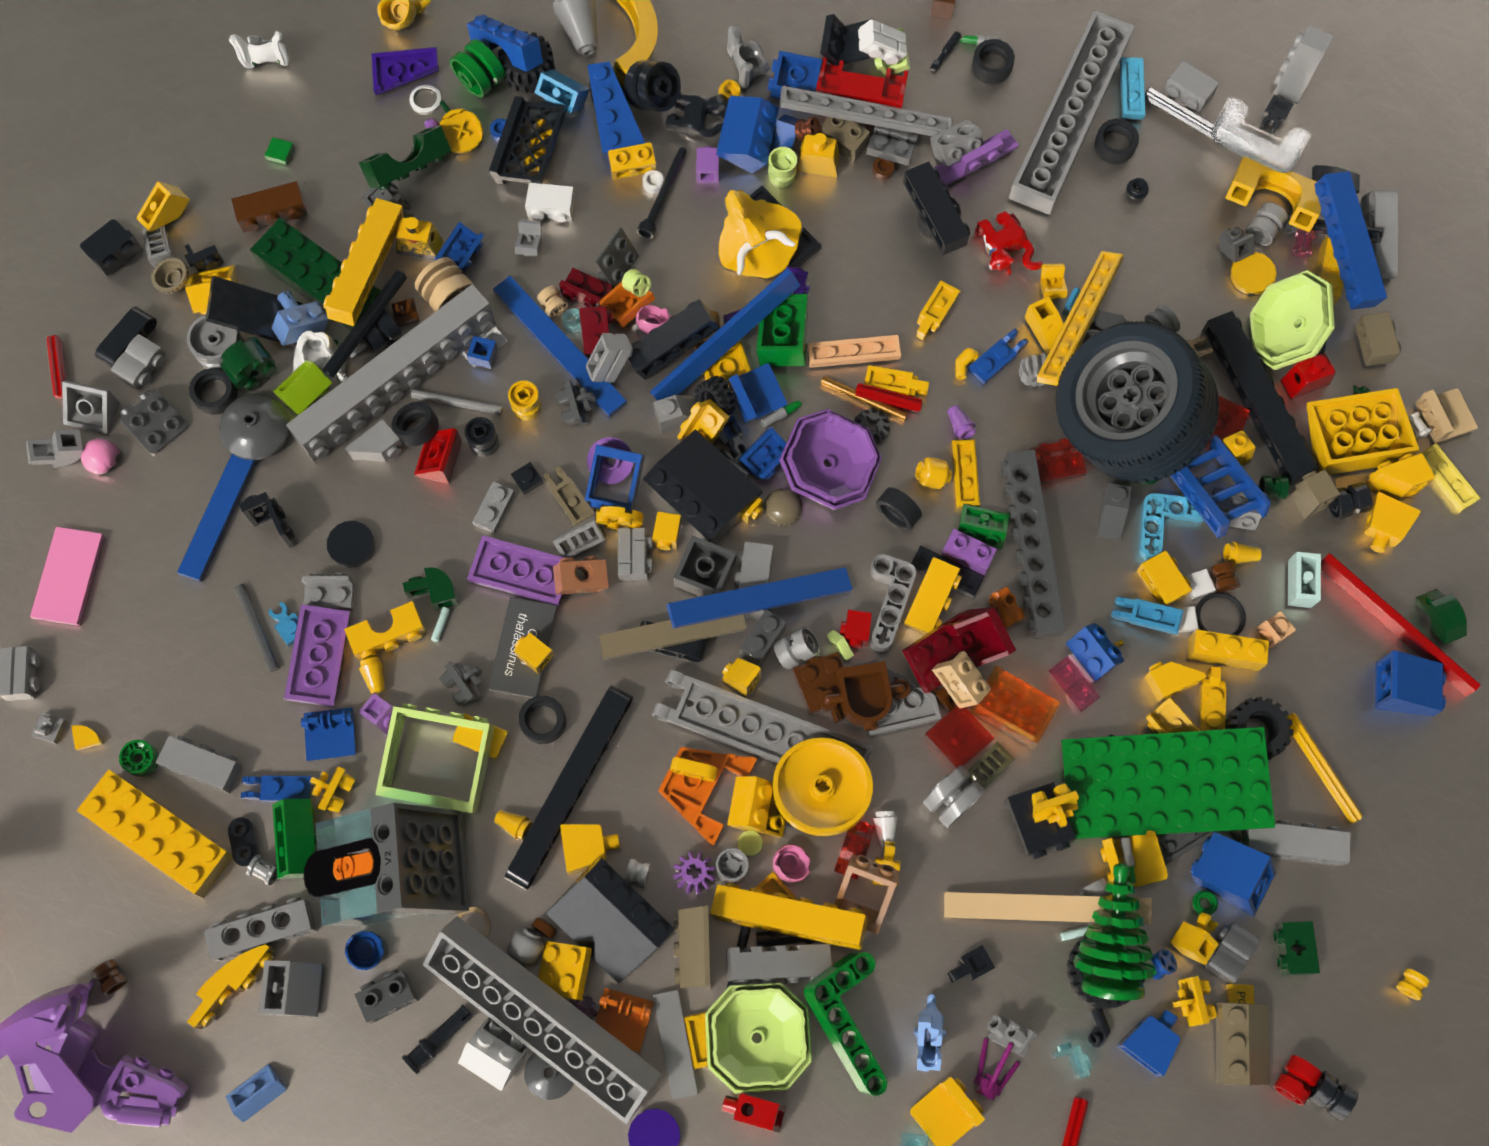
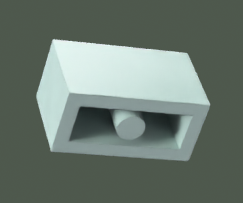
M1296 552L1288 560V606L1312 608L1321 600V554Z

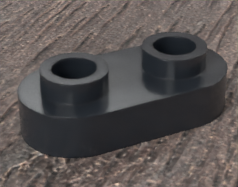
M239 817L229 824L228 836L235 863L248 868L252 859L256 855H260V849L253 822L247 818ZM244 826V831L241 834H237V828ZM244 850L249 851V854L246 858H242V852Z

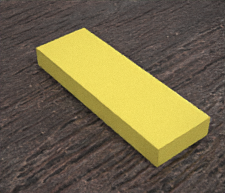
M1437 443L1421 452L1435 476V483L1459 513L1481 499Z

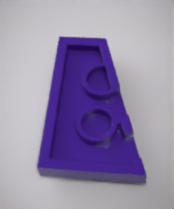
M436 47L371 53L373 91L375 96L439 71Z

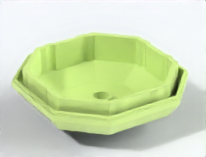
M1306 270L1267 286L1250 312L1253 349L1257 356L1261 357L1263 363L1277 370L1312 358L1319 353L1335 329L1332 284Z
M782 983L729 985L705 1013L707 1068L734 1093L788 1090L812 1062L809 1008ZM754 1033L761 1035L759 1043L753 1042L752 1035Z

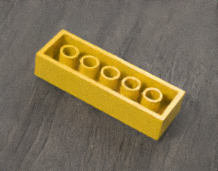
M109 769L76 810L190 892L202 898L205 897L233 859L232 854L119 774Z

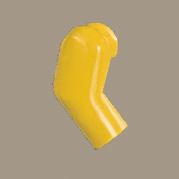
M966 348L956 358V379L963 380L967 378V365L979 358L977 350Z

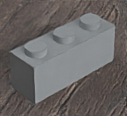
M745 542L744 549H739L737 563H742L741 571H736L734 582L738 589L769 583L773 545ZM765 610L744 614V618L760 619Z
M181 735L177 739L168 736L156 764L230 794L242 769V766L236 762V757L224 752L222 756L214 754L215 749L201 744L200 747L191 745L193 741Z

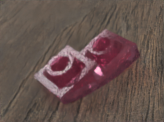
M1068 656L1049 670L1053 678L1081 712L1100 698L1099 694Z

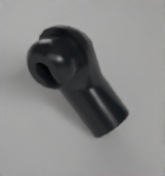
M1102 1008L1090 1012L1095 1026L1088 1036V1042L1092 1047L1096 1048L1103 1046L1110 1034V1027Z

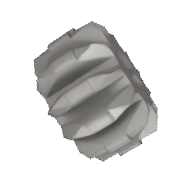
M1035 353L1032 356L1027 355L1026 358L1020 361L1019 377H1021V381L1025 385H1032V387H1042L1045 385V383L1037 382V375L1048 355H1045V353Z

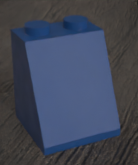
M1391 651L1377 661L1375 665V709L1435 716L1442 712L1446 704V698L1443 695V686L1446 681L1443 664L1400 651Z
M1214 832L1211 838L1205 840L1201 858L1199 860L1196 859L1192 865L1191 873L1195 884L1254 917L1276 875L1271 856Z

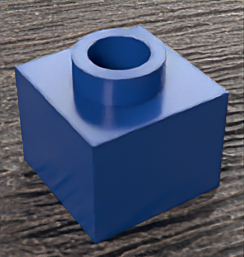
M473 336L467 354L469 364L491 369L498 350L496 341Z

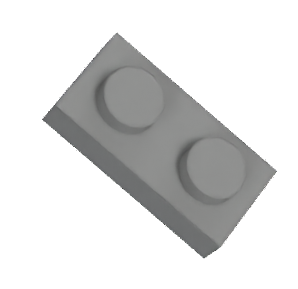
M492 482L472 521L473 525L495 534L515 494L514 490Z

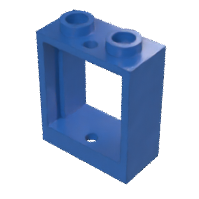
M596 445L585 501L591 502L590 506L596 508L607 505L625 508L626 512L627 510H634L645 455ZM603 456L636 463L628 502L595 496Z

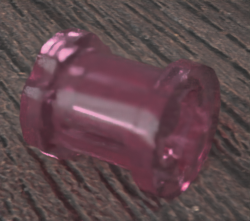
M1298 229L1295 232L1296 242L1292 248V255L1297 258L1312 256L1313 250L1311 245L1316 235L1313 230L1307 232Z

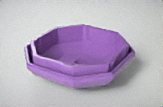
M825 409L796 420L779 460L793 491L833 510H837L865 500L882 457L869 428L829 409ZM824 461L830 462L831 467L825 466Z

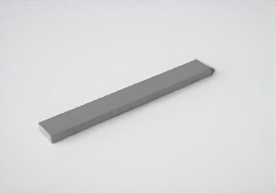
M782 86L780 108L928 136H935L952 127V118L787 86Z

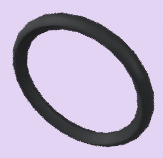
M1215 592L1203 597L1196 607L1197 623L1200 630L1208 631L1202 624L1200 617L1203 604L1211 598L1223 597L1232 601L1238 607L1241 614V622L1238 629L1230 635L1238 636L1243 631L1246 613L1242 604L1235 597L1223 592Z

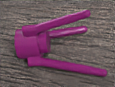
M984 1038L977 1075L973 1083L977 1085L975 1092L994 1101L996 1095L1000 1096L1003 1087L1015 1073L1020 1062L1016 1061L1001 1081L998 1079L1014 1045L1012 1042H1009L993 1075L991 1076L986 1073L983 1078L989 1042L988 1038Z

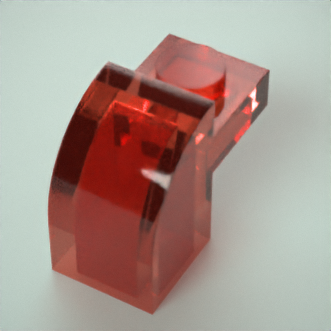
M859 821L847 831L834 872L845 875L852 854L866 856L875 826ZM852 873L851 878L858 880L859 875Z

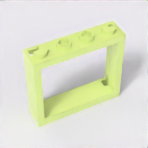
M402 703V708L393 706L375 795L468 813H477L495 725L488 724L487 718L474 716L473 721L464 719L465 714L450 712L449 716L440 715L441 710L426 707L425 712L416 711V705ZM406 716L483 730L469 801L391 787Z

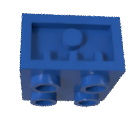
M768 363L740 376L736 374L727 380L729 382L728 387L732 386L733 388L731 392L736 395L735 401H737V406L746 424L787 405V401Z

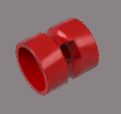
M1291 1055L1284 1066L1286 1073L1279 1075L1273 1087L1284 1097L1304 1106L1311 1095L1309 1088L1316 1086L1322 1076V1072L1303 1058Z

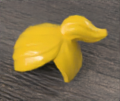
M381 0L377 6L381 24L394 31L405 29L414 22L417 14L425 10L426 6L431 3V0Z

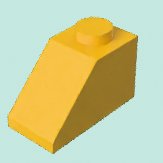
M157 181L136 218L148 231L152 232L180 218L190 198L179 187Z
M737 658L734 663L730 661L722 672L724 674L723 683L745 698L749 697L761 681V668L740 658Z
M1170 661L1164 665L1162 662L1149 667L1150 671L1144 678L1159 703L1201 683L1207 676L1204 672Z

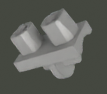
M994 1015L987 1025V1029L991 1031L988 1035L991 1041L1007 1048L1009 1042H1012L1014 1045L1011 1051L1022 1057H1025L1031 1041L1037 1037L1034 1031L1002 1015L1000 1017Z

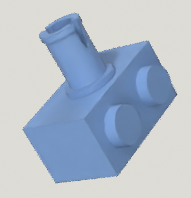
M284 291L278 295L277 299L284 307V310L277 312L272 330L283 346L296 343L299 337L306 331L315 333L325 331L329 319L319 301L298 305L290 291H286V293Z

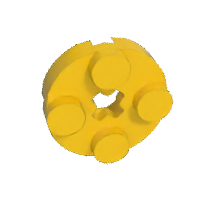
M605 506L600 507V510H596L595 519L596 523L604 524L605 528L609 530H618L619 527L633 529L641 528L644 514L633 510L632 514H630L622 507Z

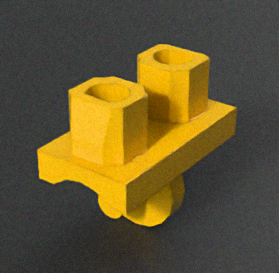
M339 766L338 768L336 767L328 784L325 783L329 776L326 772L322 771L319 779L311 777L309 782L315 785L311 793L312 795L318 797L321 790L325 789L316 807L317 809L340 812L345 800L334 796L333 793L336 787L349 792L355 781L350 775L344 773L345 769Z
M1065 783L1053 788L1055 798L1048 800L1042 791L1032 794V817L1035 823L1047 819L1049 824L1057 822L1062 828L1067 826L1066 818L1072 817V811L1078 809L1077 799H1079L1076 791L1071 792Z
M1199 976L1178 980L1180 988L1177 991L1179 1001L1172 1002L1173 1008L1181 1007L1183 1017L1186 1016L1189 1027L1210 1023L1209 1020L1217 1017L1215 1006L1213 1004L1205 1005L1203 997L1204 994L1210 993L1209 980L1199 979Z

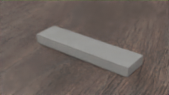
M674 990L655 994L653 999L672 1100L698 1095L679 992Z

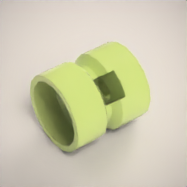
M787 147L774 149L769 155L768 179L775 187L787 188L796 180L797 155L792 149Z

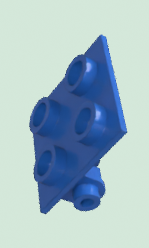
M353 707L304 713V718H301V727L305 730L307 762L356 755Z

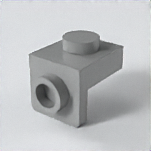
M519 220V234L515 244V254L538 256L542 242L541 222Z

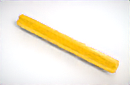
M1291 713L1286 716L1287 720L1292 719L1293 725L1289 729H1293V737L1348 821L1354 823L1363 817L1362 813L1297 714Z

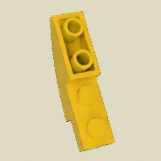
M266 944L253 948L237 956L215 972L197 991L196 995L203 999V1001L187 1020V1023L198 1029L208 1027L215 1019V1012L220 1005H225L232 997L233 993L231 991L233 988L236 991L244 992L245 989L248 990L254 985L257 980V973L261 968H264V961H272L274 957L272 954L276 949Z

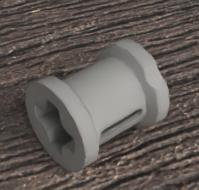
M256 855L250 862L246 874L249 876L254 875L264 880L268 886L272 885L277 879V864L272 865L262 860V856Z

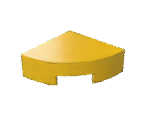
M82 725L71 726L76 750L80 751L103 744L100 736L92 729Z

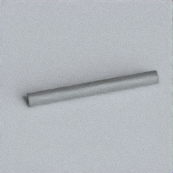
M412 389L411 398L496 415H502L503 406L418 389Z

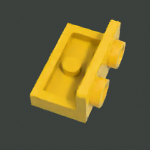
M1172 697L1146 716V719L1149 721L1146 724L1154 734L1201 731Z

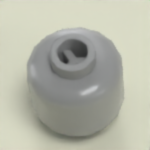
M528 927L515 931L506 950L508 955L523 967L536 964L544 948V942L541 939L542 935Z

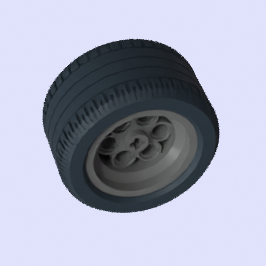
M1143 321L1116 324L1094 334L1093 337L1082 343L1078 350H1075V353L1068 359L1066 366L1063 368L1064 370L1061 372L1062 375L1059 377L1060 380L1056 389L1055 401L1059 424L1068 441L1097 469L1108 476L1137 483L1172 476V474H1176L1177 471L1180 472L1185 466L1190 465L1189 463H1192L1200 455V452H1203L1207 446L1206 444L1212 438L1211 435H1213L1218 421L1217 416H1219V395L1215 380L1189 343L1175 331L1162 325ZM1164 393L1160 399L1155 400L1158 394ZM1154 414L1153 419L1146 422V418ZM1130 419V423L1127 426L1122 427L1123 423L1126 420Z

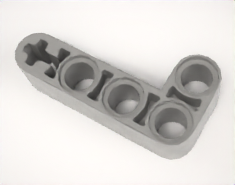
M1370 191L1363 195L1360 207L1362 214L1368 215V227L1383 228V237L1379 238L1381 242L1371 241L1381 278L1394 279L1398 272L1397 191Z
M880 554L872 561L871 576L879 582L888 584L889 588L875 625L870 645L877 654H885L892 647L916 577V568L909 562ZM884 564L888 570L880 572L876 566ZM907 572L911 578L907 580L902 579L899 573ZM899 593L903 600L895 601L891 595ZM885 615H892L896 621L888 623L883 617ZM882 632H887L885 642L879 644Z

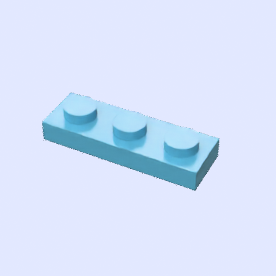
M1122 57L1120 61L1122 119L1143 120L1145 117L1143 58Z

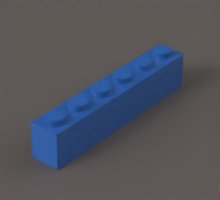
M1349 171L1325 174L1314 184L1315 193L1318 196L1321 213L1325 219L1327 234L1331 240L1334 250L1333 254L1340 271V278L1346 291V299L1351 310L1376 307L1387 299V294L1351 173Z

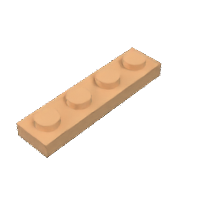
M898 335L807 343L810 368L899 360L901 358Z

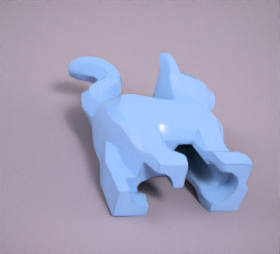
M933 993L928 995L926 1009L919 1013L918 1028L914 1029L918 1043L917 1070L927 1072L929 1070L940 1071L941 1046L946 1036V1031L943 1030L944 1016L937 1009L936 997Z

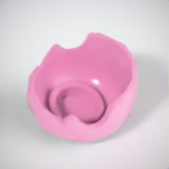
M646 305L637 312L636 324L643 333L648 335L651 330L667 322L671 316L666 308L661 309L658 306Z
M101 438L90 440L83 447L81 461L87 471L94 474H103L117 464L115 459L120 450L114 442Z
M795 844L783 845L774 854L773 870L781 880L788 883L800 882L811 872V858L800 846Z

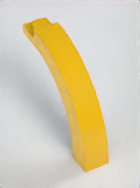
M616 0L629 15L636 34V41L624 55L615 60L613 67L617 80L623 87L625 76L630 66L636 61L651 60L657 41L658 23L650 0Z

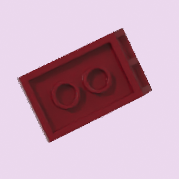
M995 607L968 609L955 615L903 649L902 652L923 692L929 693L942 684L932 669L939 663L953 660L960 652L965 651L977 668L1012 654L1016 651V648Z

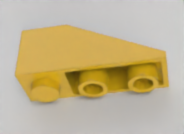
M1049 296L1029 305L1024 317L1046 355L1049 354L1063 326L1061 316Z

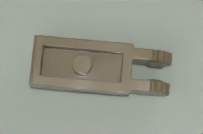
M560 465L555 468L558 477L563 481L560 484L555 485L548 473L543 475L552 495L573 526L595 515L570 477L568 478Z

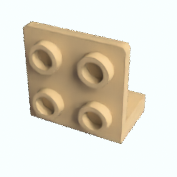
M1458 388L1436 395L1434 389L1427 391L1415 403L1425 425L1433 430L1430 435L1434 443L1475 431L1478 428Z

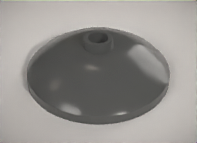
M249 394L236 399L225 409L219 423V435L227 450L236 457L245 460L264 459L277 452L286 442L289 435V429L286 424L290 422V419L283 405L275 398L264 394ZM254 418L251 423H247L248 419Z

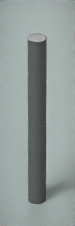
M237 585L235 587L269 671H277L279 666L245 585Z

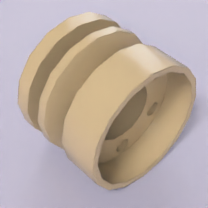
M444 257L431 262L422 270L415 281V289L426 302H429L430 307L436 312L473 283L466 275L462 274L461 269L451 258Z

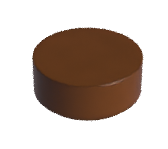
M877 158L873 163V174L879 179H889L894 174L895 163Z
M536 918L531 925L534 930L550 940L557 933V930L551 924L541 918Z

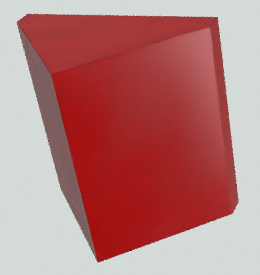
M457 429L439 430L433 438L424 443L414 472L415 476L441 483H450L462 445Z

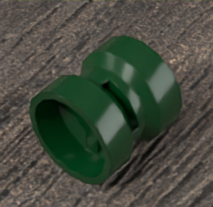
M1262 475L1259 481V488L1269 498L1286 499L1289 493V480L1287 476L1272 478L1271 476Z

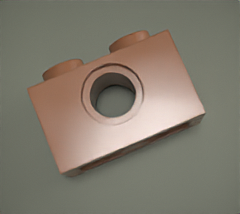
M597 556L584 557L583 561H575L574 558H563L553 566L556 595L602 592L609 588L606 559L598 560ZM577 569L584 573V580L577 577Z

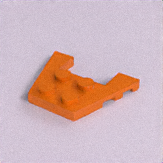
M680 747L676 757L717 767L715 782L676 774L668 770L658 792L710 845L715 846L724 825L703 815L702 812L724 769L740 777L750 776L757 758Z

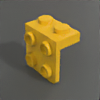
M1147 831L1146 835L1124 837L1130 838L1132 855L1135 860V888L1160 882L1168 878V871L1157 835L1154 831ZM1110 838L1102 840L1103 847L1100 848L1103 861L1108 862L1111 872H1107L1108 880L1113 881V867L1116 864H1122L1123 856L1120 839Z
M951 1076L945 1078L910 1109L911 1116L935 1146H952L971 1128L980 1125L985 1120L981 1115L984 1112L983 1108L975 1099L970 1101L964 1093L967 1091L964 1084L958 1078L953 1079Z

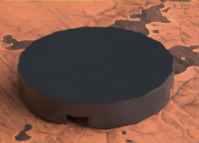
M345 521L336 525L327 538V551L330 557L338 565L346 568L362 565V563L372 557L375 550V538L371 530L363 523L357 521Z

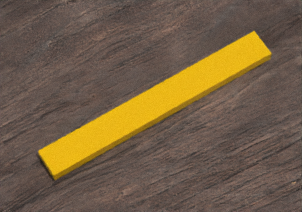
M1107 251L1100 252L1037 375V382L1058 385L1064 366H1066L1071 355L1075 353L1074 351L1080 347L1123 262V254Z

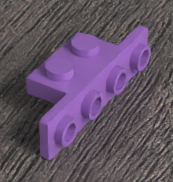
M1005 129L983 141L984 145L962 156L960 161L948 167L943 164L936 166L935 168L940 175L941 183L943 186L954 183L1017 149L1018 143L1011 133Z

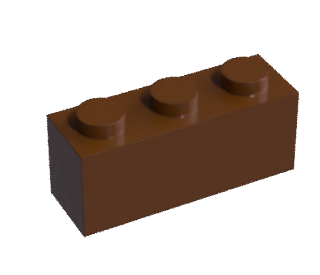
M297 181L231 199L237 223L243 233L247 231L253 232L258 230V228L269 225L272 226L279 218L284 221L297 220L302 216L308 215L303 193Z

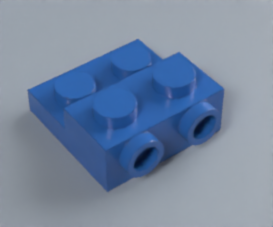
M779 51L778 59H773L771 72L775 73L774 78L770 77L767 90L771 91L770 98L780 99L782 86L816 92L822 59Z

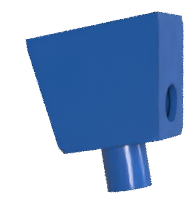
M1166 1009L1158 1020L1151 1015L1145 1016L1117 1046L1157 1077H1162L1166 1074L1180 1042V1037L1171 1030L1178 1018Z

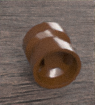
M1223 562L1211 567L1212 574L1216 577L1215 587L1217 592L1231 591L1240 587L1239 579L1235 576V562Z
M115 959L102 963L91 973L94 979L100 982V989L105 996L118 991L128 982L125 975L119 972V965Z

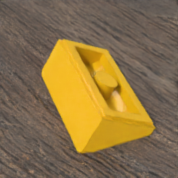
M463 713L465 714V720L473 721V716ZM457 726L452 741L479 752L483 730ZM497 726L494 727L489 757L497 759L503 752L509 731Z

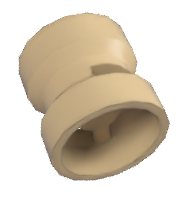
M554 285L546 287L537 296L538 301L546 307L545 310L551 318L561 315L568 308L567 301L560 297V291Z

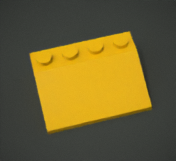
M1398 388L1312 401L1306 404L1312 453L1318 462V473L1326 470L1328 475L1376 468L1387 461H1391V463L1398 462L1399 458L1410 453L1415 456L1419 451Z

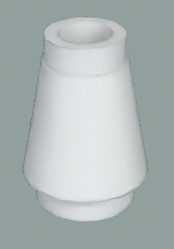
M895 811L875 812L873 820L880 847H884L885 841L895 842L898 817H895Z

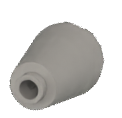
M555 0L553 10L577 52L584 56L594 54L598 48L595 0Z

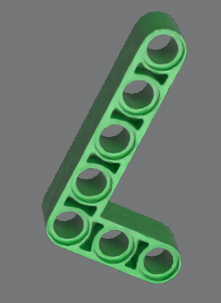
M851 952L805 985L804 996L857 1089L864 1094L880 1096L886 1091L887 1079L840 998L842 994L874 971L875 959L867 952ZM859 958L862 960V968L860 970L857 967ZM839 972H841L843 976V980L840 984H838L837 982V975ZM819 986L822 988L823 994L820 999H818L816 995V991ZM832 1009L835 1010V1019L833 1021L829 1017ZM847 1032L848 1041L844 1044L842 1036ZM858 1054H860L861 1056V1063L859 1066H857L855 1063ZM871 1077H873L874 1085L870 1089L869 1080Z

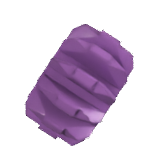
M689 851V860H686L682 855L679 857L683 866L674 864V869L680 871V873L674 874L673 878L674 880L682 879L677 885L679 889L687 884L686 893L690 894L692 887H695L696 894L698 895L701 893L699 886L702 885L706 890L710 888L706 880L710 882L715 881V877L707 873H712L716 869L715 866L706 867L711 862L710 857L701 861L703 857L702 852H699L695 859L693 852ZM692 867H696L697 871L702 872L701 874L698 873V878L693 879L692 875H687L688 872H691Z

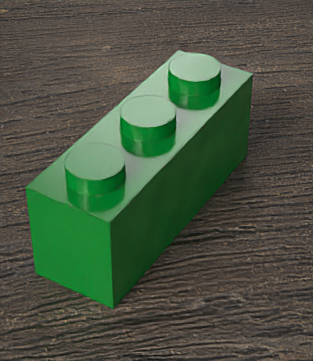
M282 799L272 804L277 878H307L316 874L318 858L315 855L316 833L313 829L314 808L312 807L311 799Z

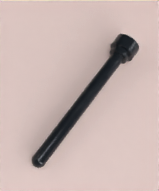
M680 147L647 219L641 221L636 230L638 235L645 239H652L656 232L655 221L687 153L686 148Z

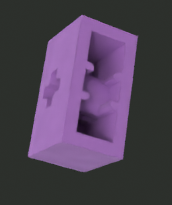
M953 529L941 555L985 575L997 549Z

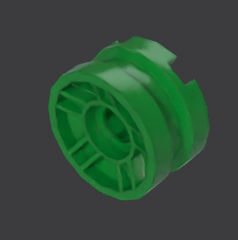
M132 740L121 749L119 763L126 772L133 776L145 777L157 769L158 764H156L159 753L155 747L146 741ZM137 756H143L141 762H138V760L136 759Z

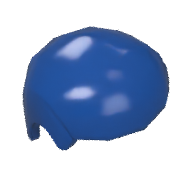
M361 930L353 934L345 946V956L348 963L358 970L366 971L376 967L384 954L383 941L373 931Z

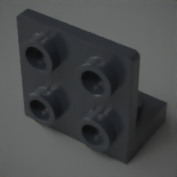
M834 14L827 15L820 54L827 58L831 65L839 66L840 60L844 61L845 65L869 59V54L859 50L860 39L858 34L859 28L869 20L845 26Z

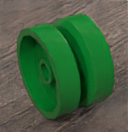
M472 39L465 45L464 52H457L449 61L459 81L473 95L479 98H483L490 92L491 85L499 84L506 76L500 61L494 53L477 39Z

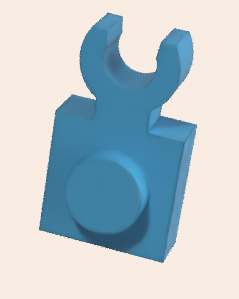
M280 602L279 605L282 607L280 614H275L271 609L268 612L275 621H279L274 627L290 647L294 644L298 616L295 613L289 615L288 607L283 602Z

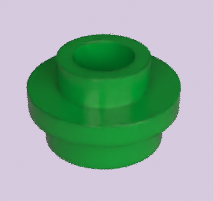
M1202 890L1193 896L1192 906L1199 915L1202 912L1212 915L1218 908V900L1212 892ZM1201 899L1207 900V908L1201 906Z

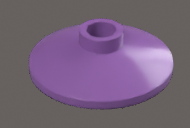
M602 438L595 442L588 452V469L591 471L596 445L632 451L624 441L618 438ZM603 456L598 481L605 484H616L629 476L633 468V462L616 459L615 464L610 465L608 463L609 457Z

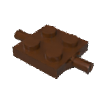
M838 652L825 657L815 656L805 664L792 669L810 715L824 711L818 705L819 696L823 691L831 690L838 693L835 673L837 668L844 667ZM840 703L837 704L834 710L830 711L834 723L844 720L839 709Z

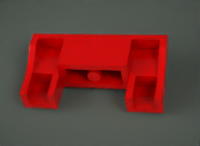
M822 58L816 92L902 108L909 71L904 70V75L899 76L891 74V68H887L885 78L843 71L844 61L840 60L839 66L827 64V58Z

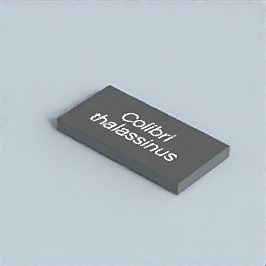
M510 597L488 687L489 691L526 698H533L538 695L543 670L537 674L517 658L514 652L515 644L522 636L526 637L530 632L549 647L558 609L556 605Z

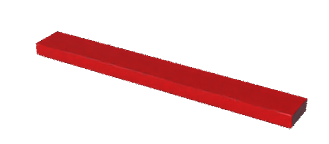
M1331 553L1321 560V570L1416 654L1421 658L1442 663L1446 680L1465 697L1474 693L1481 686L1478 681Z

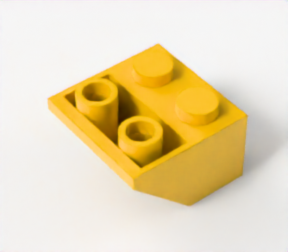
M1410 453L1399 458L1398 462L1391 463V461H1387L1377 467L1378 470L1369 475L1370 478L1365 484L1370 491L1376 494L1381 492L1400 501L1420 493L1435 479V476L1423 453L1415 456Z
M757 776L736 777L727 825L743 831H754L758 834L783 838L786 820L775 804L772 789L773 782Z

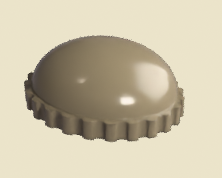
M178 258L163 259L152 270V284L162 293L177 292L188 281L189 267Z
M775 489V491H771L767 495L763 503L766 518L775 525H791L802 515V499L792 489Z

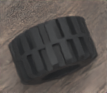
M532 32L530 34L534 37H537V33ZM541 35L537 38L539 39L543 63L527 72L513 66L502 48L498 50V60L506 75L503 80L508 87L512 86V89L516 92L521 90V93H526V91L535 93L541 72L555 70L552 48H550L549 42L545 41V38Z
M1256 697L1254 700L1250 698L1229 713V718L1226 719L1225 724L1226 729L1247 728L1249 718L1262 721L1269 731L1266 749L1267 758L1271 760L1286 749L1285 747L1290 744L1291 739L1289 737L1293 735V729H1289V727L1293 725L1292 719L1287 720L1286 716L1289 713L1287 710L1282 711L1280 709L1282 705L1278 702L1275 705L1272 704L1273 699L1267 698L1263 701L1262 697Z

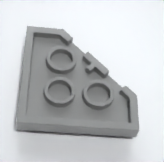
M873 660V661L864 662V663H860V664H856V665L875 663V662H878V661H877V660ZM887 668L890 685L895 680L903 679L909 683L911 690L908 697L904 700H896L892 697L891 708L885 719L878 724L879 729L868 731L869 737L940 721L942 718L935 695L931 692L924 693L920 687L913 684L914 682Z

